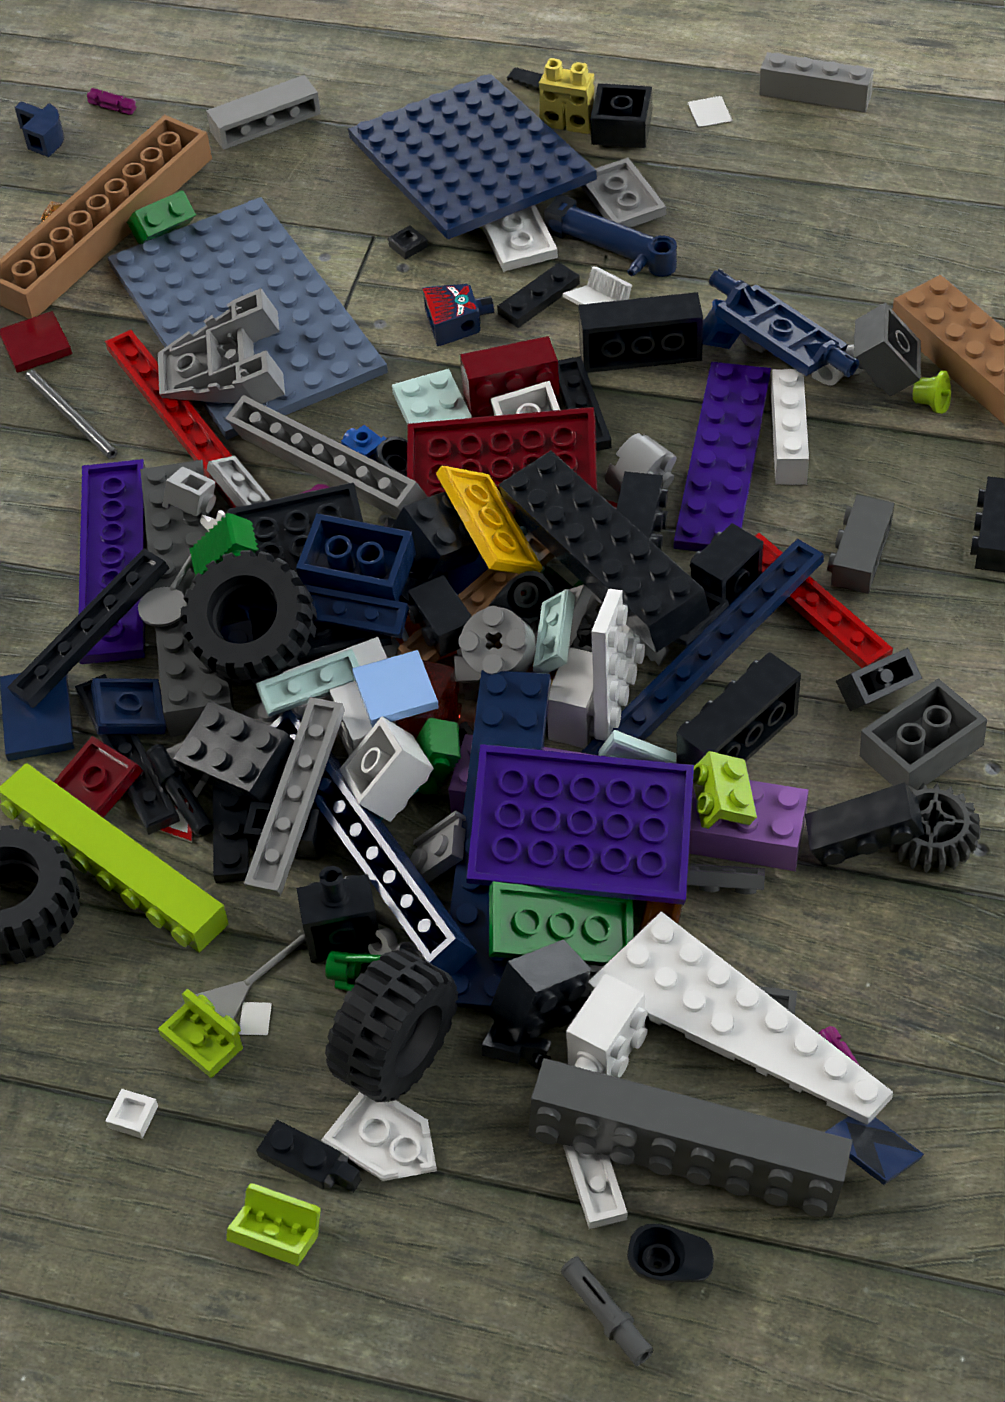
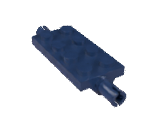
M722 269L715 270L712 273L709 285L727 296L724 302L717 305L715 315L728 325L734 327L749 337L750 340L758 343L805 376L828 364L842 372L846 377H850V375L852 376L856 372L860 362L846 353L848 344L756 284L750 287L749 284L742 280H735Z

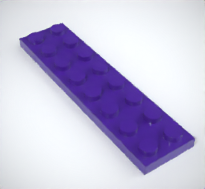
M711 362L674 537V549L703 551L711 543L713 537L718 532H723L731 523L742 529L771 378V368Z
M143 459L82 465L78 615L145 548V514L140 469L145 468ZM140 600L79 661L80 664L145 658V622L141 619L138 612Z

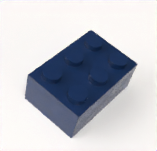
M317 513L296 567L298 576L305 585L399 602L416 555L412 532Z

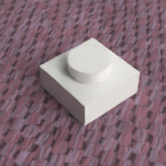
M121 1089L105 1122L109 1129L143 1139L158 1108L157 1101L154 1098Z

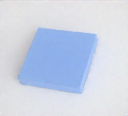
M418 650L352 668L353 677L372 727L381 716L393 722L439 708L437 697Z

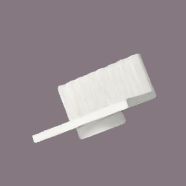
M594 266L591 269L588 285L565 292L562 297L577 305L629 299L632 284Z

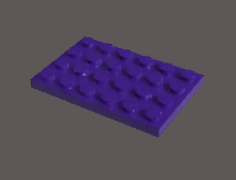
M480 744L466 883L489 886L493 882L523 884L581 895L684 905L687 891L694 765Z

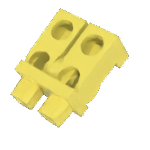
M550 58L539 81L540 119L550 128L563 130L566 125L567 131L591 133V114L594 104V74L588 72L586 63L576 62L568 70L562 69L560 59ZM550 113L557 114L559 119L551 120L548 117ZM576 118H582L585 120V124L579 125L574 121Z

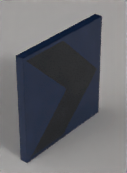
M848 1116L825 1131V1133L852 1139L849 1159L883 1185H886L922 1159L924 1155L876 1117L867 1125Z

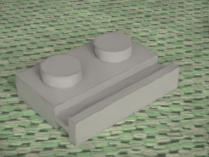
M457 811L451 813L413 841V845L417 846V849L412 853L410 860L427 884L463 860L466 829L461 828L462 821H466V817Z

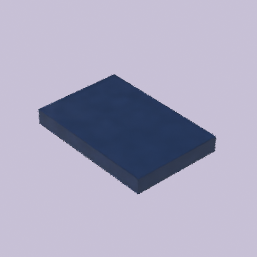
M21 673L0 676L4 745L8 761L75 749L68 675L34 708H31L14 696L7 688Z

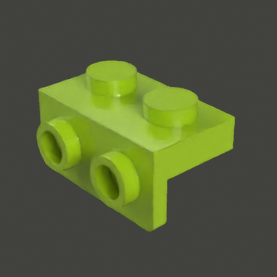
M709 751L694 766L693 786L697 802L696 808L699 813L701 827L709 829L718 819L750 825L757 818L745 760Z
M186 989L182 993L185 1004L158 1028V1031L163 1039L207 1076L212 1078L243 1049L239 1035L241 1029L230 1016L225 1015L222 1017L219 1015L207 997L202 994L197 997L189 989Z
M251 1183L246 1189L244 1207L227 1228L226 1241L299 1266L318 1238L321 1209L316 1205Z

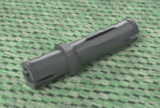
M578 1256L566 1262L561 1268V1274L605 1328L604 1334L607 1338L614 1340L635 1366H639L648 1360L653 1354V1348L633 1325L634 1318L631 1314L620 1309Z

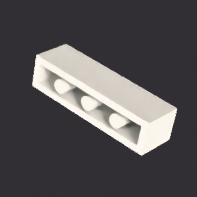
M772 369L771 406L775 485H807L809 450L804 374L795 369Z

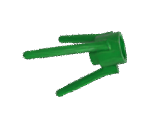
M332 950L326 961V978L335 980V989L351 991L354 985L350 981L352 979L357 980L359 977L361 963L378 961L381 955L352 954Z

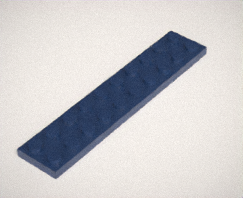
M481 670L463 815H465L466 821H462L461 828L466 829L463 860L456 864L450 907L451 917L475 948L477 954L452 976L458 992V1000L455 1002L457 1007L489 1010L507 962L512 960V958L489 956V885L466 883L480 744L543 750L551 688L550 674L511 671L488 674Z

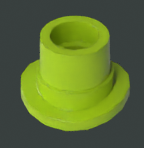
M942 370L938 373L937 377L934 376L932 378L920 377V380L913 385L914 402L931 406L932 411L936 414L945 413L951 403V384L948 372Z

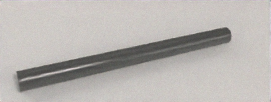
M29 370L26 373L25 378L108 459L116 457L117 450L34 370Z

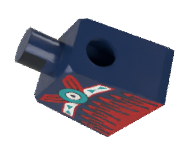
M469 284L422 288L424 308L436 346H442L479 333L481 330L480 316L494 313L492 297L486 296L475 299Z

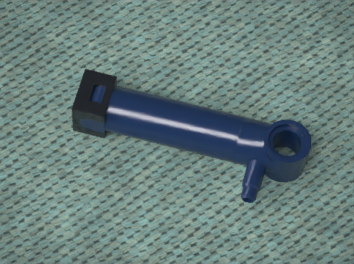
M561 194L544 210L545 225L551 235L563 239L567 234L633 260L630 268L627 270L630 276H635L645 265L648 266L650 273L659 277L669 276L677 268V242L669 236L653 237L577 207L576 200Z

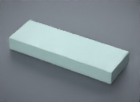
M569 589L542 602L533 671L535 673L547 674L567 663L575 595Z
M349 649L256 683V688L268 717L308 703L310 697L320 699L330 695V689L355 681L352 668L359 667L353 649Z

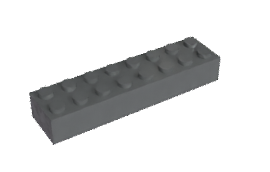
M545 1058L543 1059L531 1098L528 1135L535 1137L538 1141L545 1144L558 1143L572 1146L577 1152L586 1155L594 1153L604 1154L619 1164H636L647 1167L656 1174H673L687 1178L690 1182L697 1185L710 1184L725 1188L734 1195H751L762 1198L774 1206L788 1205L803 1209L805 1213L811 1216H828L832 1218L844 1183L853 1141L852 1139Z

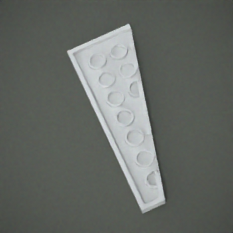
M660 912L588 981V989L593 992L606 973L644 992L645 1009L648 1011L647 1016H649L650 1021L661 1025V1023L684 1033L685 1038L733 1061L735 1058L755 1067L756 1072L767 1076V1074H770L790 1084V1088L800 1093L802 1090L826 1101L827 1106L867 1125L892 1099L893 1091L663 912Z

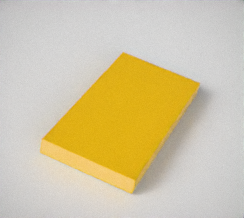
M441 466L436 475L488 568L518 574L525 571L540 572L543 569L541 563L490 475Z

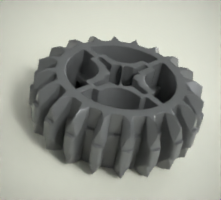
M938 782L933 789L927 788L924 783L919 786L918 791L909 786L918 799L924 835L913 838L905 844L889 846L890 852H898L899 862L910 860L911 869L917 865H922L925 873L931 867H936L941 874L945 869V865L955 870L959 861L966 863L970 853L973 854L977 849V840L980 839L981 834L979 814L974 813V803H965L964 793L956 796L953 795L952 786L946 791L940 790ZM930 822H933V823H934V824H933V830H934V831H933L932 834L930 833V828H931Z

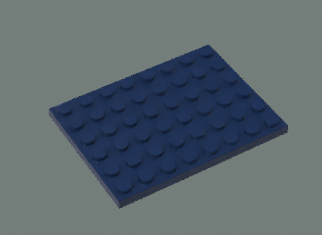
M492 74L481 75L473 81L458 84L452 89L432 94L429 98L418 102H411L403 108L385 112L382 116L369 121H362L356 126L348 128L350 139L447 240L597 180L596 169Z

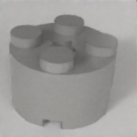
M637 433L631 436L619 448L616 455L620 459L615 466L610 463L605 475L606 484L618 493L621 490L625 471L663 475V489H667L674 480V475L671 474L677 457L644 433L643 436Z
M489 606L480 610L467 621L459 636V646L461 647L464 659L469 666L480 674L481 670L488 674H497L500 671L526 672L534 661V633L526 622L508 609ZM498 640H500V643L502 644V647L500 649H497L495 646V643Z

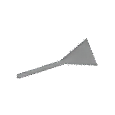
M305 934L298 937L246 980L195 995L197 997L200 994L204 995L211 1001L219 1015L222 1017L228 1015L235 1020L252 984L306 941Z

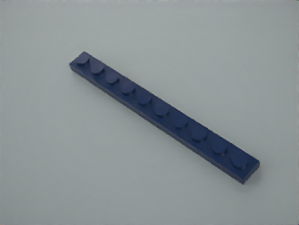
M797 538L621 712L619 727L613 728L612 732L616 730L644 741L824 562L823 553ZM594 738L581 753L598 755L599 749L605 743V740Z

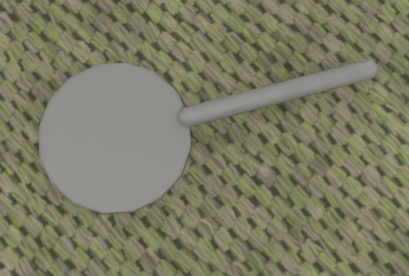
M191 554L170 587L155 588L147 592L140 599L138 612L145 623L151 626L163 627L181 619V608L187 606V603L183 599V593L177 590V587L192 565Z

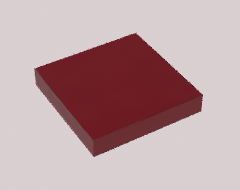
M53 311L0 328L1 341L16 373L72 354L71 347Z
M92 736L53 782L104 818L143 770L138 764Z

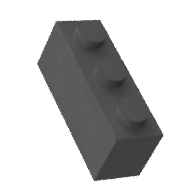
M857 495L853 507L847 506L843 525H846L845 530L839 529L836 538L835 548H838L837 553L831 552L827 565V571L832 572L831 586L869 594L892 526L894 502Z

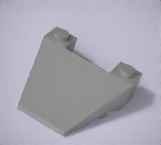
M261 288L234 299L227 304L229 309L217 318L211 315L204 320L206 325L194 334L188 331L158 352L159 394L162 398L237 404L240 398L245 395L263 404L285 395L283 372L267 350L254 355V342L280 332L278 311Z

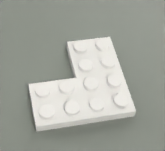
M608 589L591 631L595 739L605 741L611 735L613 728L619 727L621 706H626L628 703L629 684H635L637 663L642 664L645 653V645L640 644V637L626 625L628 607L623 605L622 590Z

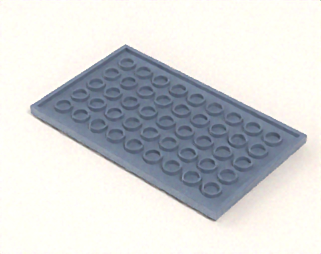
M261 197L199 220L178 230H173L155 239L148 240L144 244H139L108 256L110 267L164 347H167L188 331L194 334L206 325L204 320L211 315L217 318L229 309L227 304L234 299L261 288L278 311L280 332L254 342V355L267 350L283 372L285 395L265 402L263 405L284 416L388 373L386 362ZM201 401L226 440L239 435L225 419L236 404Z

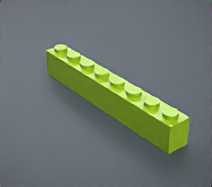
M28 763L24 764L0 786V809L11 820L17 818L24 826L33 828L34 833L40 830L49 834L51 840L59 842L65 854L71 858L73 864L81 872L86 873L89 871L96 877V880L107 891L113 889L119 893L122 900L131 909L139 908L154 926L157 928L165 927L181 946L187 947L189 945L200 953L229 925L225 907L222 903Z

